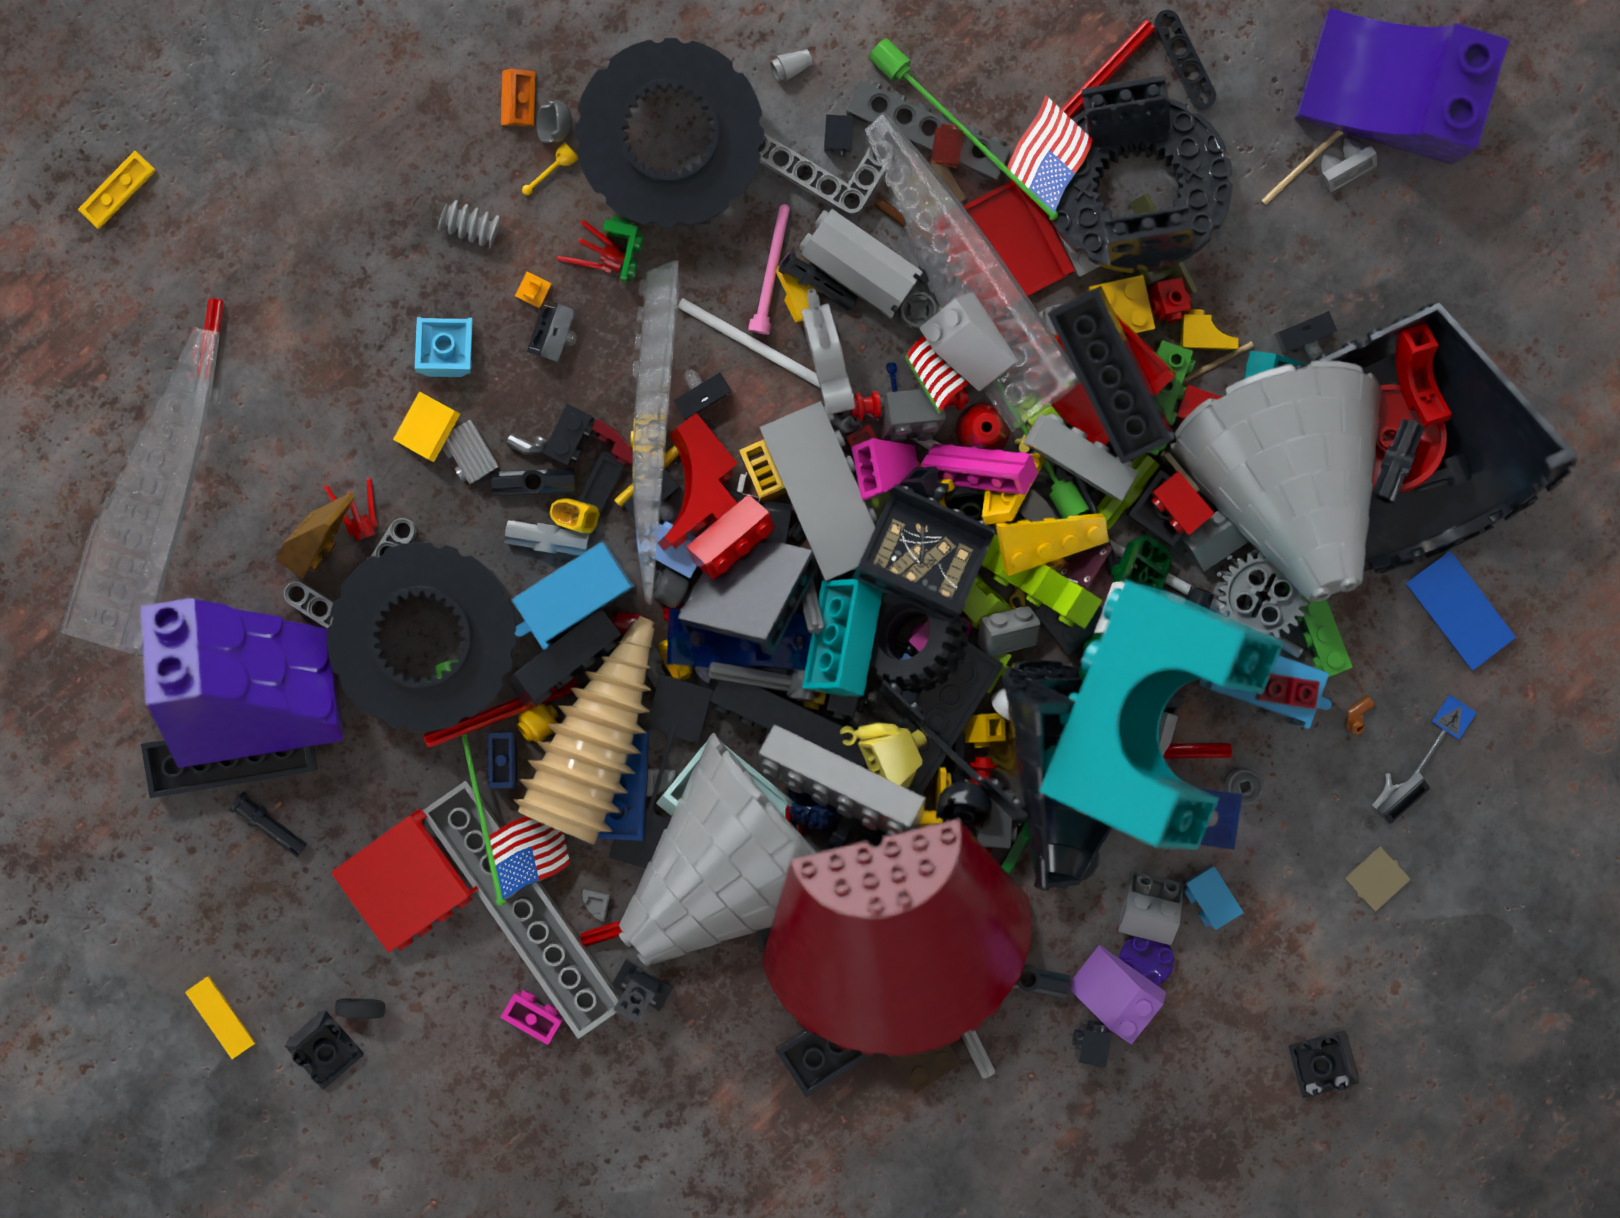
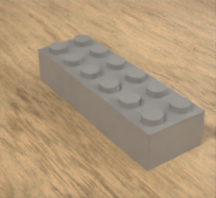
M776 725L773 726L759 752L760 771L769 780L775 782L780 780L786 783L790 790L799 794L805 792L811 795L812 799L823 806L829 804L837 808V812L847 818L856 817L862 820L861 823L872 830L878 828L886 832L887 836L916 830L924 815V797Z

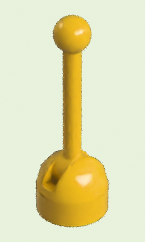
M566 142L556 150V161L530 185L523 186L522 193L524 195H531L533 188L559 165L570 166L578 160L577 154Z

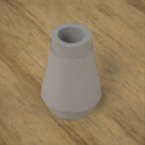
M807 49L777 55L774 60L770 61L772 73L778 82L781 80L786 82L808 68V66L813 65L812 57Z

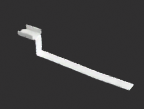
M740 474L737 491L741 492V494H743L746 474Z

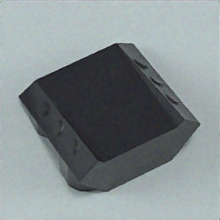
M326 1010L319 1011L297 1033L290 1036L285 1044V1048L291 1053L293 1061L298 1066L303 1067L309 1073L311 1079L322 1089L329 1086L364 1054Z
M1345 1030L1289 1045L1290 1055L1303 1098L1318 1096L1331 1090H1346L1349 1086L1359 1083V1073L1349 1043V1036Z

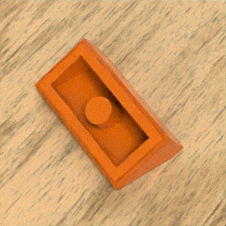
M520 69L503 70L501 125L534 126L536 71Z

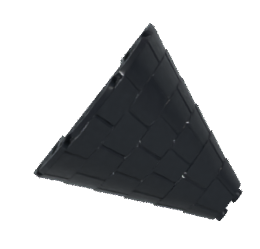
M1028 660L1016 662L1013 668L1008 666L1004 671L1002 681L1008 703V714L1014 738L1013 746L1020 774L1019 781L1026 807L1025 813L1028 815L1026 822L1031 841L1030 848L1035 873L1034 886L1045 891L1055 887L1067 889L1069 886L1081 883L1113 826L1039 792L1044 781V753L1050 746H1058L1066 725L1060 722V714L1072 712L1076 701L1068 697L1073 693L1079 694L1084 682L1079 677L1082 664H1078L1075 668L1063 665L1061 661ZM1175 693L1166 704L1163 712L1175 715L1184 702L1185 696Z

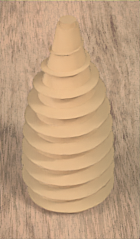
M639 616L638 621L634 620L622 640L617 642V647L609 657H601L604 664L598 671L585 672L590 680L588 685L584 689L570 688L578 700L572 706H558L566 715V718L561 724H548L556 734L551 742H537L546 754L542 760H528L537 772L533 779H519L528 790L523 799H514L520 806L518 812L591 844H595L599 832H613L605 823L607 813H621L612 803L614 794L628 793L619 781L622 774H635L626 764L628 754H641L632 744L633 734L647 733L637 724L638 713L650 712L641 702L643 691L651 690L645 685L646 669L651 668L647 664L650 647H652L651 643L655 631L653 626L655 622Z

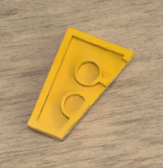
M1039 453L1030 454L1033 457L1038 474L1045 462V458ZM986 490L982 514L985 525L1012 521L1027 493L1024 495Z

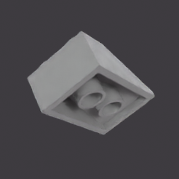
M974 292L955 298L919 328L932 349L978 391L983 390L1018 362V359Z

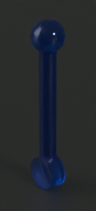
M894 362L887 363L886 370L890 374L892 392H897L895 377L897 365Z

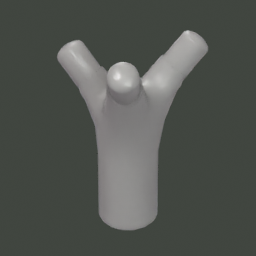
M1390 773L1385 775L1386 784L1382 794L1372 804L1376 809L1404 784L1393 785Z

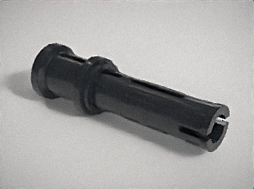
M788 252L781 261L778 269L779 272L792 276L798 280L799 285H809L825 297L844 307L847 311L851 310L855 305L857 295L850 293L817 272L814 264H807L797 258L795 252Z
M243 791L229 811L231 813L236 812L248 821V826L253 828L256 826L297 858L308 843L266 813L265 806L257 805Z

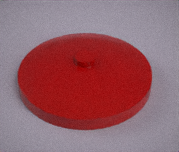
M1380 385L1383 392L1378 414L1380 421L1371 480L1373 483L1372 491L1381 473V464L1389 445L1392 446L1402 419L1413 420L1424 427L1415 409L1409 410L1400 385ZM1444 422L1425 427L1414 454L1416 457L1408 477L1404 478L1399 493L1422 485L1438 469L1443 459L1447 442Z

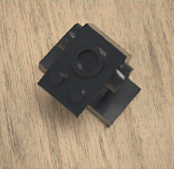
M626 959L612 983L624 990L614 1011L638 1024L648 1005L660 1011L674 986Z

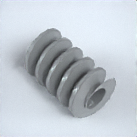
M455 200L451 206L446 203L439 220L438 230L443 231L448 225V234L453 235L458 230V237L463 239L468 234V239L471 243L475 242L479 237V245L483 247L489 241L490 249L498 231L499 216L496 215L492 221H489L488 211L482 217H479V208L476 207L472 213H468V204H465L460 210L458 209V200Z

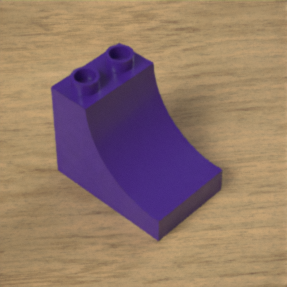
M1330 8L1324 15L1294 119L1341 131L1345 134L1452 165L1478 148L1509 39L1457 23L1441 27L1411 26L1370 19Z

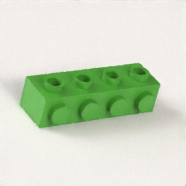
M1162 340L1159 342L1156 353L1176 372V375L1156 395V398L1170 426H1173L1178 412L1173 410L1176 400H1182L1187 385L1182 383L1185 374H1191L1196 359L1191 358L1192 350ZM1167 443L1146 454L1157 456L1159 451L1163 452Z
M1282 582L1283 588L1286 589V595L1290 593V586L1286 582ZM1302 596L1301 599L1309 603L1308 606L1299 607L1305 613L1304 617L1296 615L1295 618L1298 623H1302L1305 631L1302 633L1307 648L1311 647L1315 657L1312 658L1314 668L1329 673L1328 677L1353 668L1327 599L1309 601L1305 596Z

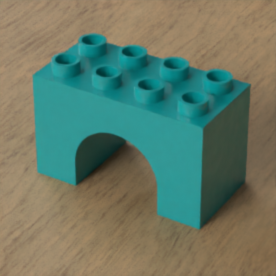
M1125 581L1122 589L1116 588L1111 592L1104 605L1103 617L1109 622L1101 642H1092L1083 656L1081 667L1082 671L1087 673L1080 693H1073L1068 697L1076 701L1072 712L1060 714V722L1066 725L1058 746L1052 745L1044 753V781L1039 792L1156 847L1198 850L1219 798L1184 782L1169 768L1162 755L1159 743V724L1162 713L1170 698L1181 687L1200 678H1206L1221 686L1262 694L1284 641L1168 591Z

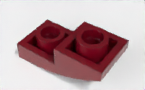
M600 418L597 419L592 429L597 432L596 437L608 444L612 440L616 442L611 451L616 455L614 459L628 467L630 463L636 465L640 458L634 448H631V444L611 425Z
M1270 674L1263 693H1256L1255 700L1316 709L1320 681Z

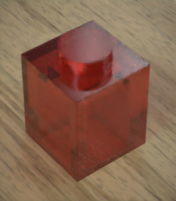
M941 124V128H935L930 164L958 167L963 131L957 130V125Z

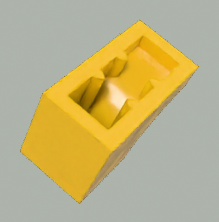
M1191 309L1188 311V314L1183 315L1181 320L1180 347L1186 349L1234 351L1238 349L1239 338L1220 332L1211 321L1212 315H1205V310Z

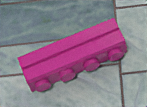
M933 444L929 450V455H926L921 463V467L925 468L936 466L940 482L943 479H952L954 486L1024 495L1029 490L1030 483H1033L1038 475L1035 462L1030 454L1025 452H1005L1000 449H980L975 446L969 448L953 444Z

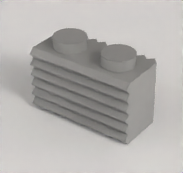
M468 420L453 429L442 447L447 457H454L459 466L455 470L462 482L468 480L469 484L472 485L500 468L472 420Z
M1029 606L994 613L991 616H982L977 644L982 651L990 656L1037 645L1039 625H1041L1040 620Z

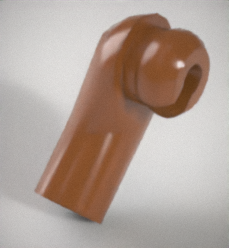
M1368 695L1347 709L1345 725L1347 730L1354 735L1363 733L1365 730L1363 714L1375 706Z

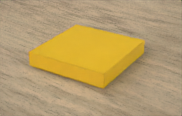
M419 391L393 440L435 462L460 413Z

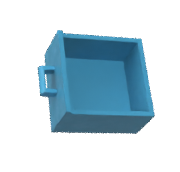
M601 542L512 599L525 620L516 626L514 633L520 637L532 631L542 648L547 649L554 644L553 639L579 624L600 608H604L629 592L635 586L609 545Z
M1278 655L1271 674L1320 681L1316 709H1330L1331 701L1321 697L1329 673ZM1201 678L1199 686L1290 717V724L1310 729L1316 709L1255 700V692L1221 686L1206 678Z

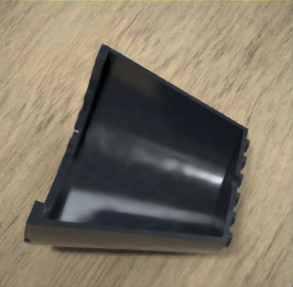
M1433 303L1421 307L1418 310L1419 313L1415 315L1399 317L1393 321V325L1385 329L1377 328L1367 334L1368 339L1361 343H1358L1357 340H1352L1342 345L1341 350L1334 353L1326 352L1316 358V361L1351 363L1360 366L1363 374L1372 373L1378 379L1380 385H1399L1395 355L1396 344L1401 330L1427 323L1438 343L1433 357L1434 379L1452 413L1450 419L1444 421L1447 433L1444 456L1464 451L1472 476L1471 480L1457 485L1449 486L1444 484L1419 491L1416 487L1399 493L1394 505L1385 504L1371 496L1363 572L1374 570L1375 574L1380 572L1383 574L1399 567H1405L1413 564V559L1425 555L1427 558L1432 557L1494 528L1493 524L1502 518L1507 521L1516 516L1517 513L1535 504V501L1539 499L1537 493L1544 488L1547 489V492L1553 491L1563 482L1564 478L1572 473L1571 468L1576 467L1577 464L1576 453L1440 303L1436 305ZM1301 364L1294 368L1295 370L1306 369L1307 366L1306 364Z

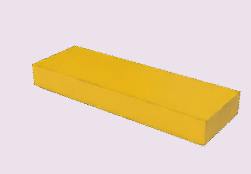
M134 151L78 210L97 229H100L156 170L137 151Z
M207 976L185 992L231 1059H234L256 1043L210 976Z

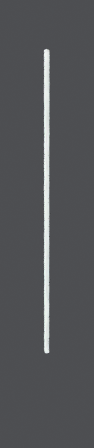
M682 298L678 305L679 309L820 388L815 372ZM911 438V440L929 450L933 444H940L933 439L918 441L917 438ZM1110 540L1115 555L1122 559L1125 548ZM1168 573L1165 583L1188 595L1191 585ZM1213 598L1210 609L1226 617L1230 615L1229 611H1221L1225 604ZM1271 632L1270 636L1276 638L1274 633ZM1282 636L1277 638L1284 641L1282 650L1297 658L1301 655L1303 648Z

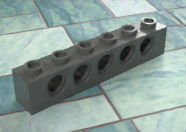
M867 79L866 83L863 81L859 82L846 110V115L854 116L857 120L996 182L1001 169L987 156L982 159L975 158L972 154V148L976 145L943 114L939 117L931 113L932 108L917 102L915 106L906 102L907 97L898 92L892 91L891 94L881 90L882 86L874 81ZM875 100H883L887 105V109L882 113H877L873 111L871 104ZM901 111H907L911 114L912 121L909 124H901L897 121L896 115ZM927 122L933 123L937 128L936 134L932 136L925 135L921 129L922 125ZM967 125L966 129L1004 164L1011 150L1006 147L1007 143L996 137H992L991 140L981 136L982 131ZM950 134H957L961 137L962 144L958 147H951L946 139Z

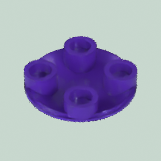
M1136 936L1131 937L1123 945L1119 955V959L1157 986L1170 976L1174 966L1173 952L1168 944Z

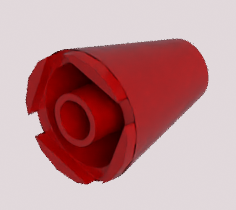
M977 403L969 406L960 414L956 423V437L961 447L970 448L975 446L980 449L1002 450L1010 437V423L1005 413L997 406L989 403ZM984 422L991 428V431L988 433L983 432L981 429V425Z

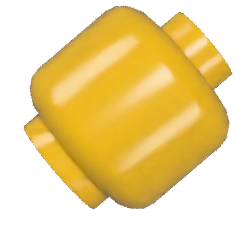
M540 704L519 714L517 728L528 742L532 740L534 742H542L554 733L548 724H557L556 719L559 715L552 705L548 704L545 706Z

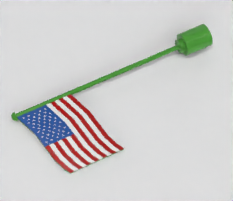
M888 38L882 40L871 51L868 58L890 80L895 81L899 79L901 81L906 78L1050 216V220L1058 218L1056 208L1065 188L1085 161L1091 147L1092 138L1051 99L1045 95L1038 115L1019 140L1006 167L909 75L911 60Z
M925 336L919 339L905 356L906 361L938 414L951 397L970 384L932 349ZM995 379L993 383L1027 437L1030 431L999 380ZM1045 458L1043 465L1055 483L1051 486L1052 492L1049 496L1062 518L1067 519L1068 516L1084 515L1089 511V507L1073 481L1066 482L1065 479L1059 481Z
M459 660L447 661L436 665V674L442 678L441 671L445 669L451 671L450 663H458ZM467 734L462 735V741L497 897L495 904L503 906L506 903V898L516 891L551 877L570 864L565 837L562 831L528 816L508 823L491 835L488 834Z

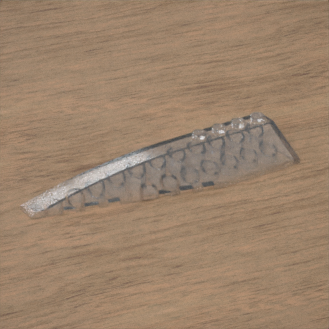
M672 261L647 271L646 280L640 281L639 296H644V306H638L637 323H642L641 334L636 333L635 350H640L639 361H633L632 377H637L633 428V497L637 547L646 605H652L680 287L678 261Z

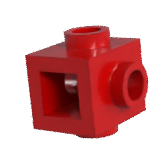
M1182 277L1157 282L1147 290L1151 312L1155 315L1156 322L1167 320V323H1174L1183 319V315L1191 309V298L1188 291L1185 290Z

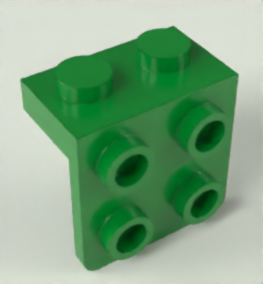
M612 216V220L605 219L603 231L606 235L629 240L620 277L622 283L628 284L629 278L635 279L638 263L634 261L635 252H641L644 236L640 234L638 226L630 225L629 219Z

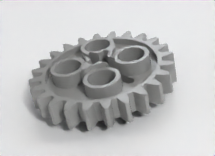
M1259 551L1257 559H1254L1253 555L1248 553V562L1238 558L1239 568L1232 565L1229 566L1233 575H1223L1228 585L1219 586V589L1225 591L1226 595L1220 596L1218 600L1226 601L1227 605L1221 608V611H1229L1230 615L1228 618L1267 635L1273 632L1276 638L1280 637V629L1290 633L1288 624L1291 623L1295 626L1299 624L1295 616L1304 617L1305 615L1299 607L1308 606L1309 602L1301 599L1304 595L1280 570L1264 558L1261 551ZM1261 570L1265 575V581L1258 585L1252 583L1250 580L1251 571ZM1275 573L1276 578L1268 592L1271 600L1266 599L1257 616L1253 618L1251 614L1260 597L1256 592H1262L1270 575ZM1283 581L1290 586V593L1287 596L1282 597L1276 594L1275 585L1278 582ZM1246 594L1252 598L1253 605L1251 608L1242 609L1239 607L1237 600L1240 595ZM1274 607L1278 612L1277 619L1274 621L1264 619L1262 614L1264 608Z

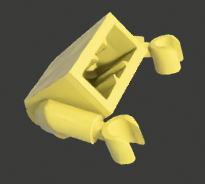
M887 723L860 726L858 730L845 726L840 730V734L847 732L853 734L851 739L842 741L847 746L854 744L858 738L862 740L858 742V745L870 772L905 789L910 787L916 770L922 765L923 761L918 749L927 743L925 735L920 730L910 733L908 729L898 728L895 724Z

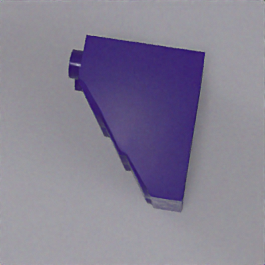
M192 598L141 606L146 705L178 768L343 741L338 674L334 673L329 659L327 629L285 621L279 616L233 609L224 604Z

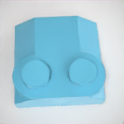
M417 317L415 372L429 377H462L470 374L472 368V318L434 319Z

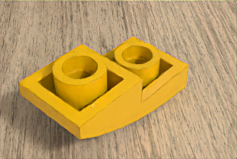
M778 266L775 272L787 294L784 301L795 323L803 321L801 310L809 308L807 292L813 288L809 285H799L798 280L787 273H780Z

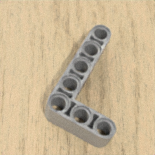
M765 133L764 142L766 146L763 151L759 152L761 164L848 216H855L862 211L890 165L893 156V150L888 143L883 141L873 143L850 181L846 183ZM884 149L888 154V158L883 162L876 161L872 156L874 150ZM776 154H786L789 162L785 166H777L773 161ZM802 167L809 168L813 173L812 177L807 181L800 180L797 176V171ZM863 172H869L872 174L874 181L872 184L865 186L859 182L858 176ZM826 181L833 182L836 186V191L831 195L824 194L820 189L822 183ZM847 196H856L860 201L859 206L855 209L847 208L844 204V199Z
M406 518L396 519L390 525L371 556H382V551L387 546L393 547L412 543L417 534L415 523ZM401 523H407L410 527V534L404 539L397 535V527ZM292 582L285 587L284 598L289 605L326 628L332 624L333 618L330 614L334 602L332 599L304 582ZM296 586H300L305 592V596L300 602L295 601L291 596V592ZM319 601L325 602L328 606L326 615L322 617L318 616L315 612V605Z

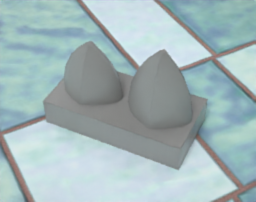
M1345 137L1343 152L1346 160L1342 161L1330 155L1323 156L1321 170L1324 177V185L1330 193L1378 166L1377 153L1372 146L1366 148L1359 141Z

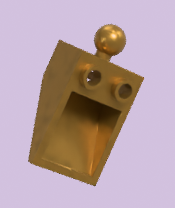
M349 493L310 512L283 543L275 560L302 578L310 570L315 572L323 560L322 555L328 556L334 549L336 543L333 539L355 495Z

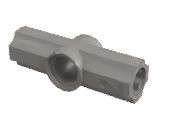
M508 520L504 543L531 547L536 551L555 554L562 552L581 556L588 551L590 534L561 529V526L542 523L535 525Z

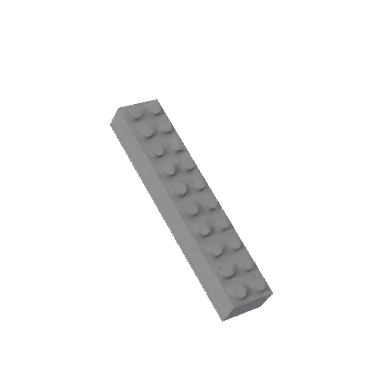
M467 779L425 808L423 812L427 816L425 818L471 886L479 888L476 893L578 1039L617 1013L614 1011V1008L620 999L619 994L590 952L582 944L581 939L540 881L527 885L507 897L505 905L497 906L495 904L497 897L472 782ZM481 797L488 834L491 835L502 828V826Z

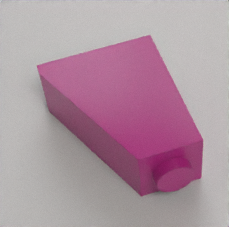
M872 438L852 447L861 500H867L890 490L895 484H900L915 467H919L914 445Z

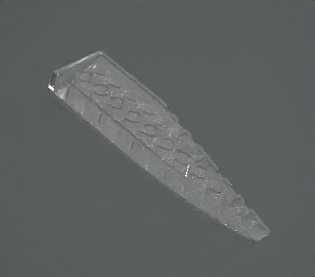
M882 113L865 129V132L878 163L883 165L887 186L892 187L897 200L895 206L898 213H902L907 225L904 228L921 269L926 271L929 279L928 287L931 293H935L940 306L937 308L938 311L942 310L955 298L974 292L1018 359L1017 363L983 389L1011 432L1015 431L1068 394L1081 381L1070 359L978 225L917 148L886 113Z
M195 327L179 357L180 364L174 373L171 372L167 380L169 385L163 397H158L154 405L156 410L151 420H146L126 458L128 464L125 470L117 475L114 481L117 485L110 497L107 496L102 504L104 510L99 519L95 518L90 527L60 633L143 656L141 606L159 603L175 549L202 445L220 333Z

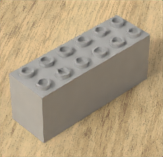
M820 401L760 427V430L824 579L827 581L857 568L874 532V523L878 522L873 507L867 508L864 500H861L858 482L856 483L852 474L856 471L851 456H844L841 447L845 446L843 437L839 430L834 432L830 423L835 420L833 414L828 415L826 406H823Z

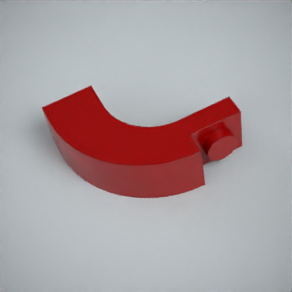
M1427 323L1401 330L1396 344L1395 355L1397 376L1404 400L1410 411L1415 409L1424 427L1447 421L1452 415L1434 379L1433 357L1438 343Z

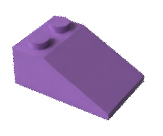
M1101 945L1097 946L1072 978L1069 989L1111 1031L1130 1044L1135 1041L1163 1006L1166 991Z

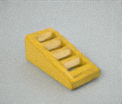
M764 439L739 450L762 503H765V500L770 501L787 493ZM762 451L765 454L752 461H750L748 458ZM768 461L769 465L754 471L753 467ZM773 472V476L758 481L757 478ZM777 482V485L764 491L762 490V488Z

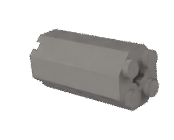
M831 209L829 213L824 210L815 222V227L817 228L813 235L808 233L799 245V249L802 251L800 256L891 319L895 313L891 309L893 308L896 311L899 309L917 281L914 276L919 279L923 272L835 210Z

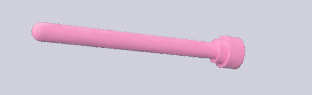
M782 204L779 207L758 311L749 322L748 331L758 334H770L771 323H769L770 317H768L776 278L775 271L779 264L790 207L787 204Z

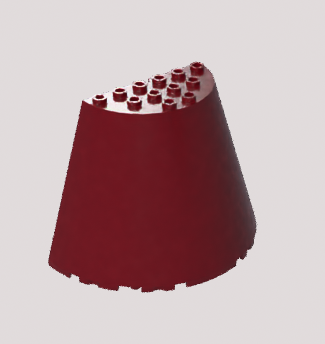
M959 820L884 837L883 843L878 847H870L867 842L791 860L762 956V963L774 994L781 1001L782 1006L796 1018L801 1026L815 1035L816 1033L820 1037L837 1044L839 1048L848 1051L851 1049L859 1050L862 1054L874 1056V1053L888 1054V1057L925 1053L960 1040V1036L969 1030L975 1031L982 1025L983 1020L988 1016H993L1001 1008L1000 1004L1010 993L1013 986L1017 985L1025 968V961L1031 946L1032 918L1029 899L1021 887Z

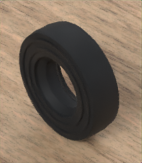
M366 998L336 1000L335 1014L340 1017L354 1019L382 1018L385 1015V1002Z

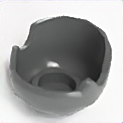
M548 101L549 105H543L539 108L537 134L541 142L558 143L569 135L573 118L567 105L560 101Z

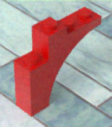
M697 413L679 425L669 435L682 461L685 493L677 520L668 533L658 542L663 551L671 546L677 549L688 540L685 536L688 532L693 530L694 533H697L705 525L711 526L737 504L722 484L734 475L731 470L738 463Z

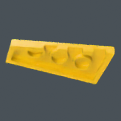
M1101 513L1068 516L1067 519L1057 520L1055 518H1044L1043 521L1035 522L1021 520L1013 524H1006L1005 522L996 523L1003 569L1008 576L1109 542L1106 519Z

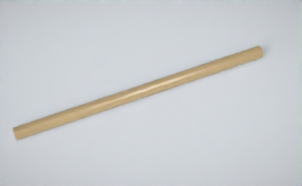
M1335 131L1261 201L1267 205L1343 132Z
M1249 342L1237 350L1191 372V374L1185 375L1182 384L1254 348L1253 343Z

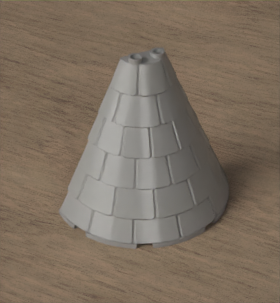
M1312 361L1306 369L1295 370L1293 365H1286L1241 380L1227 387V395L1219 400L1209 398L1191 412L1176 430L1175 436L1177 441L1170 445V454L1199 487L1198 491L1237 526L1239 532L1262 552V555L1280 570L1309 601H1321L1327 599L1333 593L1350 591L1361 584L1369 524L1368 513L1373 487L1371 480L1380 421L1378 414L1383 392L1378 379L1372 373L1363 374L1360 366L1339 361Z
M714 733L709 736L701 758L693 769L667 829H664L651 861L648 862L636 893L633 895L619 924L623 931L619 934V937L628 947L634 945L640 952L637 954L638 958L646 967L687 955L688 952L721 944L722 941L745 936L771 927L791 860L817 854L756 786L748 770Z

